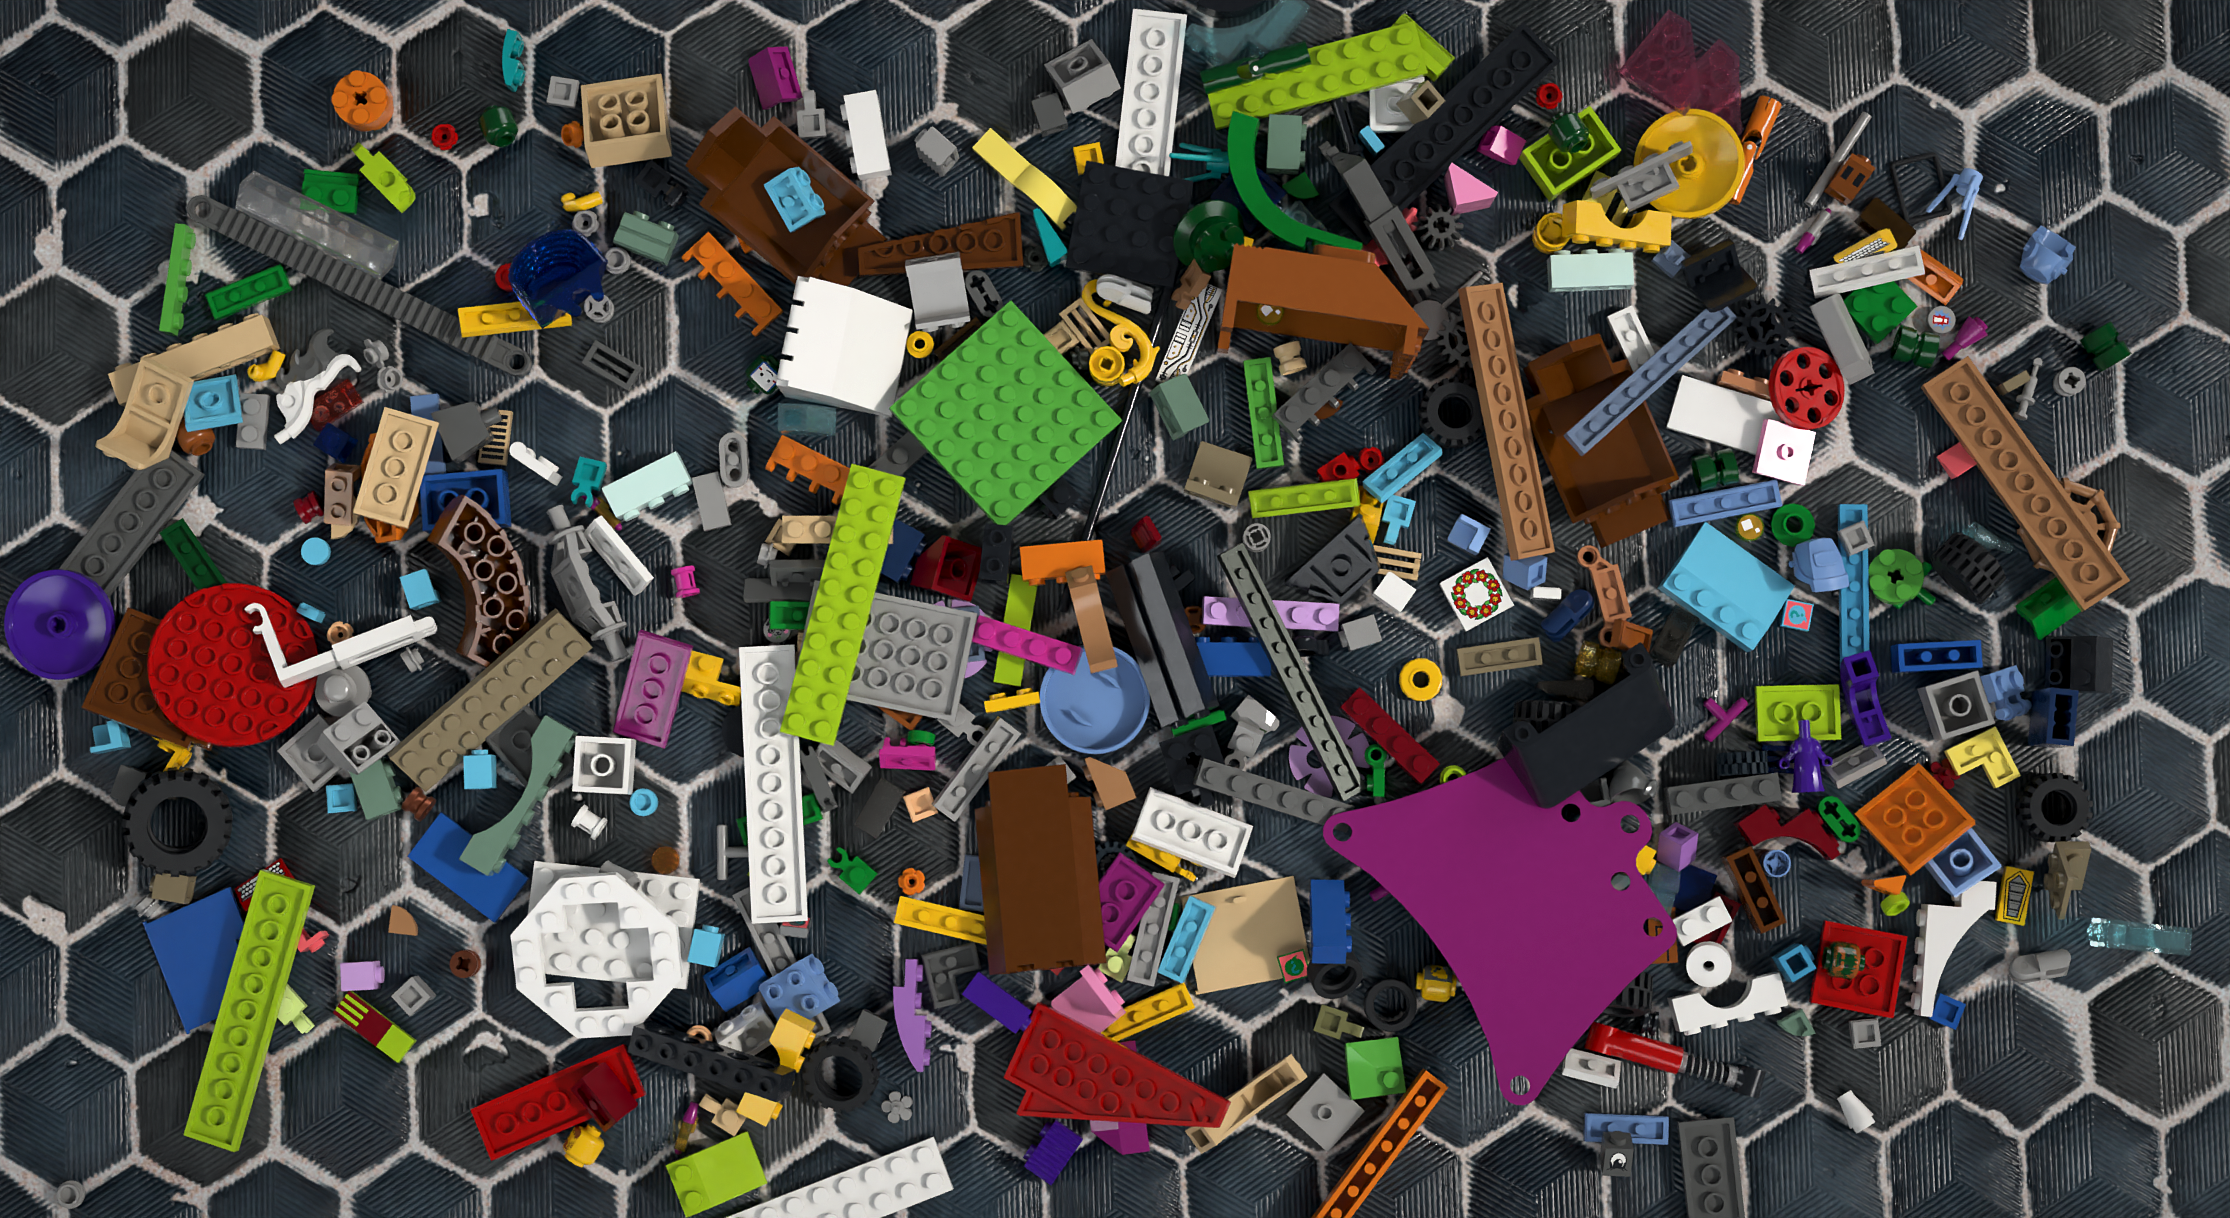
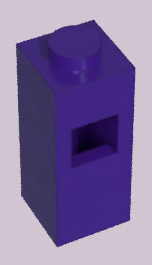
M978 971L962 993L963 996L1015 1034L1019 1029L1024 1032L1031 1023L1030 1013L1033 1010L981 971Z

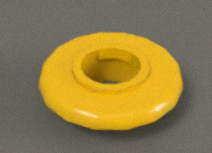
M1416 658L1403 666L1399 674V684L1402 692L1408 698L1414 701H1427L1439 693L1442 686V674L1440 668L1434 662L1426 658ZM1417 672L1426 673L1429 678L1428 685L1423 688L1416 687L1413 683L1414 674Z

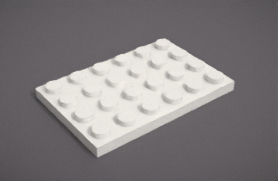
M534 861L528 914L562 875L599 873L600 868ZM634 872L638 875L637 878L641 880L638 890L656 904L655 906L665 915L671 916L678 922L683 977L674 988L687 989L690 962H687L694 933L700 879ZM618 902L565 905L567 931L541 933L545 974L626 983L628 979L653 977L648 927L620 929Z

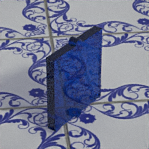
M1690 864L1679 872L1668 866L1665 876H1661L1662 883L1656 897L1662 903L1687 912L1712 898L1711 891L1718 875Z

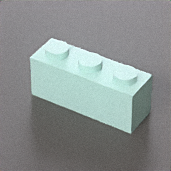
M1620 248L1609 249L1608 253H1598L1596 249L1582 250L1581 254H1570L1568 250L1555 251L1554 255H1550L1547 259L1549 292L1631 289L1634 285L1633 252H1625V250Z
M675 451L603 487L602 490L616 518L629 521L640 515L639 511L648 506L650 509L662 505L665 503L664 498L672 494L674 497L688 492V486L692 485L693 482L680 455Z

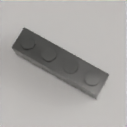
M1778 773L1663 788L1666 815L1782 800Z

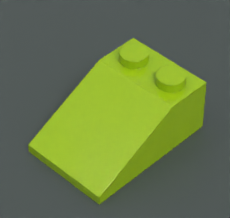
M748 1131L666 1165L686 1218L768 1183Z

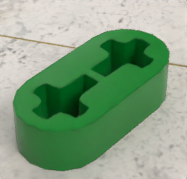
M1827 796L1817 802L1816 812L1839 841L1853 842L1858 839L1861 833V826L1837 797ZM1825 802L1836 805L1833 811L1838 816L1837 818L1831 813L1825 814L1823 812L1826 809ZM1840 820L1845 825L1852 824L1851 833L1853 835L1851 837L1841 834L1844 829L1839 823Z

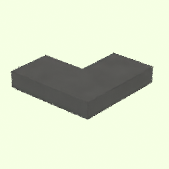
M975 942L921 955L934 1009L961 1003L955 975L982 969Z

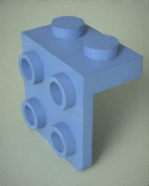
M813 953L759 986V991L777 1021L786 1008L810 1020L840 1002L837 988L832 982H829L824 974V967L821 961L815 958Z

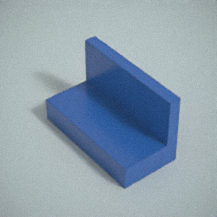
M750 947L703 975L710 994L725 1012L759 992L760 984L770 979Z

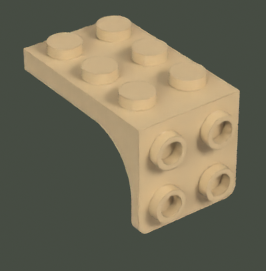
M148 357L141 358L123 414L115 428L107 436L97 440L96 448L102 450L106 456L119 458L127 462L129 467L137 470L145 469L169 458L194 380Z

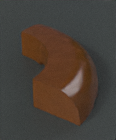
M458 495L446 506L427 541L437 547L449 559L457 571L464 589L466 620L460 643L455 652L487 668L529 631L528 585L525 584L521 560L517 551L513 549L512 544L508 540L504 529L500 528L491 515L479 504L465 495Z

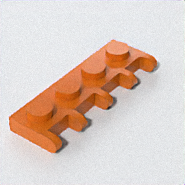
M709 232L681 257L684 262H687L694 256L704 266L698 277L703 280L711 274L723 288L716 294L720 300L728 293L741 306L735 313L738 319L742 318L746 313L752 317L758 324L751 332L755 337L783 313V310Z
M782 435L766 464V470L772 472L778 463L790 469L786 480L793 482L797 474H800L812 480L809 486L810 492L815 494L820 485L834 491L832 503L838 505L844 494L850 468Z

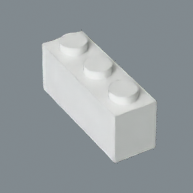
M876 90L844 95L845 104L840 105L843 121L848 120L850 130L845 131L847 146L853 147L854 157H850L852 174L857 173L860 181L892 175Z

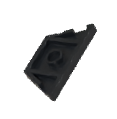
M1358 513L1285 579L1284 584L1290 588L1296 586L1308 590V594L1325 597L1328 601L1340 605L1380 570V563L1363 516Z

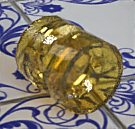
M1584 640L1577 656L1574 674L1586 678L1595 676L1596 681L1612 685L1619 669L1622 651L1609 647L1602 650L1599 644Z

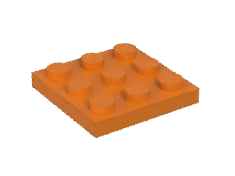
M1920 763L1913 766L1854 813L1855 818L1910 876L1975 825V820Z

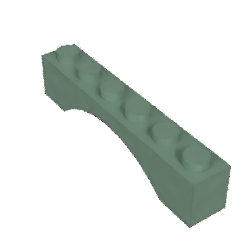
M544 716L531 738L532 769L527 787L521 799L513 810L499 823L472 836L459 858L461 861L487 876H493L494 873L498 874L506 863L504 856L509 848L513 850L519 842L521 835L518 833L523 824L527 826L535 814V811L532 809L536 802H542L549 791V787H547L551 777L556 778L564 765L561 763L566 753L570 754L575 748V737L578 734L576 731L550 716Z

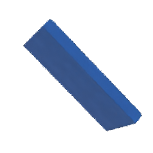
M441 812L407 857L496 923L530 878L508 861H506L502 870L498 874L494 873L493 876H487L461 861L459 858L473 835Z

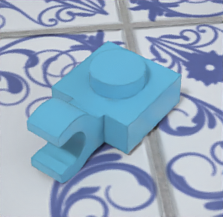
M1392 495L1387 499L1381 521L1389 523L1383 543L1394 546L1400 527L1408 529L1416 501Z

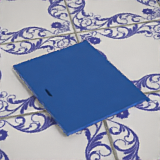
M231 887L150 923H147V921L143 922L186 1034H190V1030L213 1021L218 1017L239 944L238 940H240L245 923Z

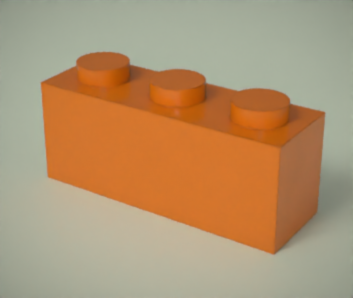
M1102 540L1020 547L1023 582H1029V586L1045 585V580L1056 579V584L1068 583L1065 572L1091 565L1096 580H1100V575H1105Z

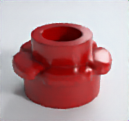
M1554 83L1541 85L1536 91V102L1540 107H1546L1549 110L1554 109L1562 101V92ZM1547 94L1551 95L1550 99L1546 97Z
M440 124L433 129L431 141L435 147H440L441 150H449L452 148V145L457 143L458 134L455 133V128L452 125ZM447 135V138L443 139L442 136Z
M1376 447L1364 448L1359 452L1357 463L1360 469L1365 470L1368 474L1374 473L1384 464V457ZM1369 458L1373 459L1372 463L1368 462Z

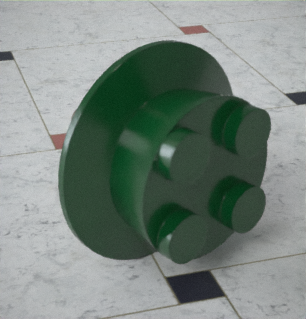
M1209 200L1191 208L1181 218L1174 232L1173 247L1175 254L1179 257L1178 259L1188 267L1193 259H1195L1197 264L1208 273L1229 267L1231 265L1234 245L1236 243L1239 246L1244 245L1242 215L1234 205L1223 200Z

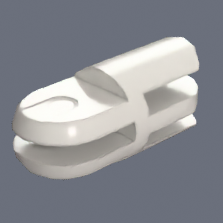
M1111 274L1098 278L1096 292L1103 299L1141 313L1148 314L1151 311L1154 288Z

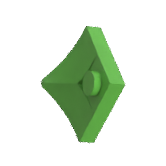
M1398 1037L1345 1043L1350 1100L1406 1093Z

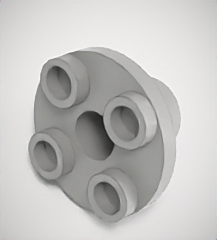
M357 665L344 670L340 666L319 674L315 687V697L320 707L327 713L338 717L345 716L364 701L368 702L372 694L367 674Z

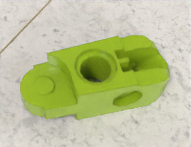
M358 142L351 150L365 164L360 171L401 213L405 212L416 199L414 190L406 182L407 179L381 152L378 151L372 156Z

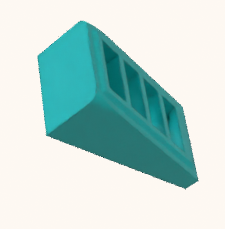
M1036 208L1033 210V217L1048 263L1053 268L1067 258L1068 250L1040 208Z

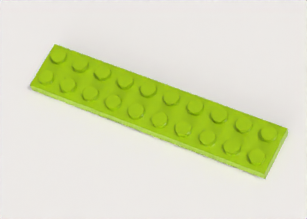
M851 464L780 732L832 746L835 745L906 480L904 477Z
M265 869L259 871L184 1136L232 1152L239 1151L315 885Z

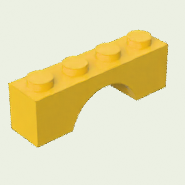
M1576 200L1563 204L1562 237L1572 238V242L1578 244L1594 241L1596 246L1610 247L1613 244H1617L1623 250H1634L1636 247L1643 248L1645 253H1658L1660 248L1671 246L1672 213L1646 210L1634 214L1628 226L1620 228L1609 221L1601 203Z
M787 1008L780 1016L769 1042L778 1052L780 1065L796 1069L798 1073L805 1060V1057L801 1056L804 1048L810 1049L816 1037V1034L812 1032L816 1023ZM745 1092L736 1112L766 1127L771 1118L774 1120L778 1118L783 1105L779 1103L780 1101L773 1102Z

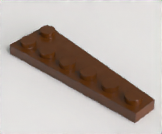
M1020 212L989 218L980 222L962 224L949 229H940L922 235H913L900 240H891L858 248L859 275L864 277L907 274L905 260L960 252L963 271L1023 267Z

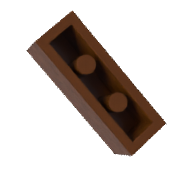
M1744 846L1720 857L1755 933L1762 934L1787 923L1752 846Z

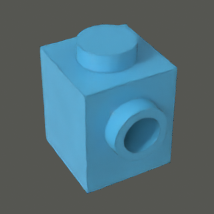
M1794 943L1772 957L1787 982L1793 983L1816 969L1812 962L1815 960L1814 956L1806 945L1803 947L1802 944Z

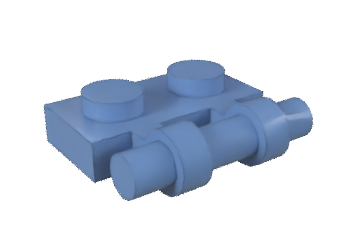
M2017 665L1980 676L1988 703H1995L1997 709L1995 716L1997 719L2008 721L2016 716L2025 715L2031 709V702L2021 699L2020 693L2025 690L2023 687V677L2018 671Z

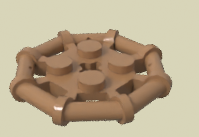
M2068 477L2061 478L2059 483L2069 496L2071 492L2089 498L2084 505L2077 502L2074 503L2096 534L2098 531H2105L2102 542L2111 553L2121 524L2117 522L2104 497L2105 492L2102 489L2096 490L2070 481ZM2095 504L2105 523L2097 524L2096 516L2090 510ZM2022 528L2017 529V535H2020L2034 562L2033 566L2036 569L2042 568L2052 572Z

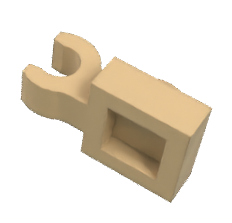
M706 1094L699 1103V1106L715 1114L711 1121L712 1123L734 1137L747 1118L736 1112L739 1104L728 1097L722 1104Z

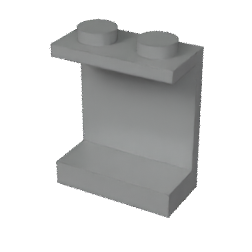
M960 252L905 260L916 330L922 329L923 332H932L938 330V326L949 325L950 328H957L966 325L965 322L970 321V312Z

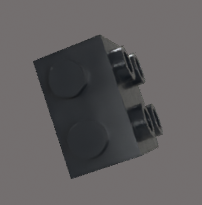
M1730 238L1681 261L1687 287L1711 313L1722 310L1758 291L1757 283L1739 264L1735 244Z

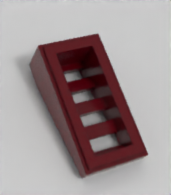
M1147 515L1130 531L1131 536L1142 553H1147L1161 544L1162 537L1151 518Z

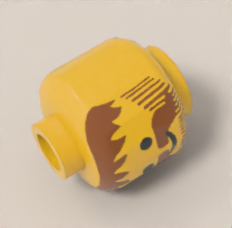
M587 1124L586 1127L575 1126L563 1144V1150L566 1152L564 1157L579 1167L592 1165L604 1148V1141L599 1137L602 1132L590 1124Z

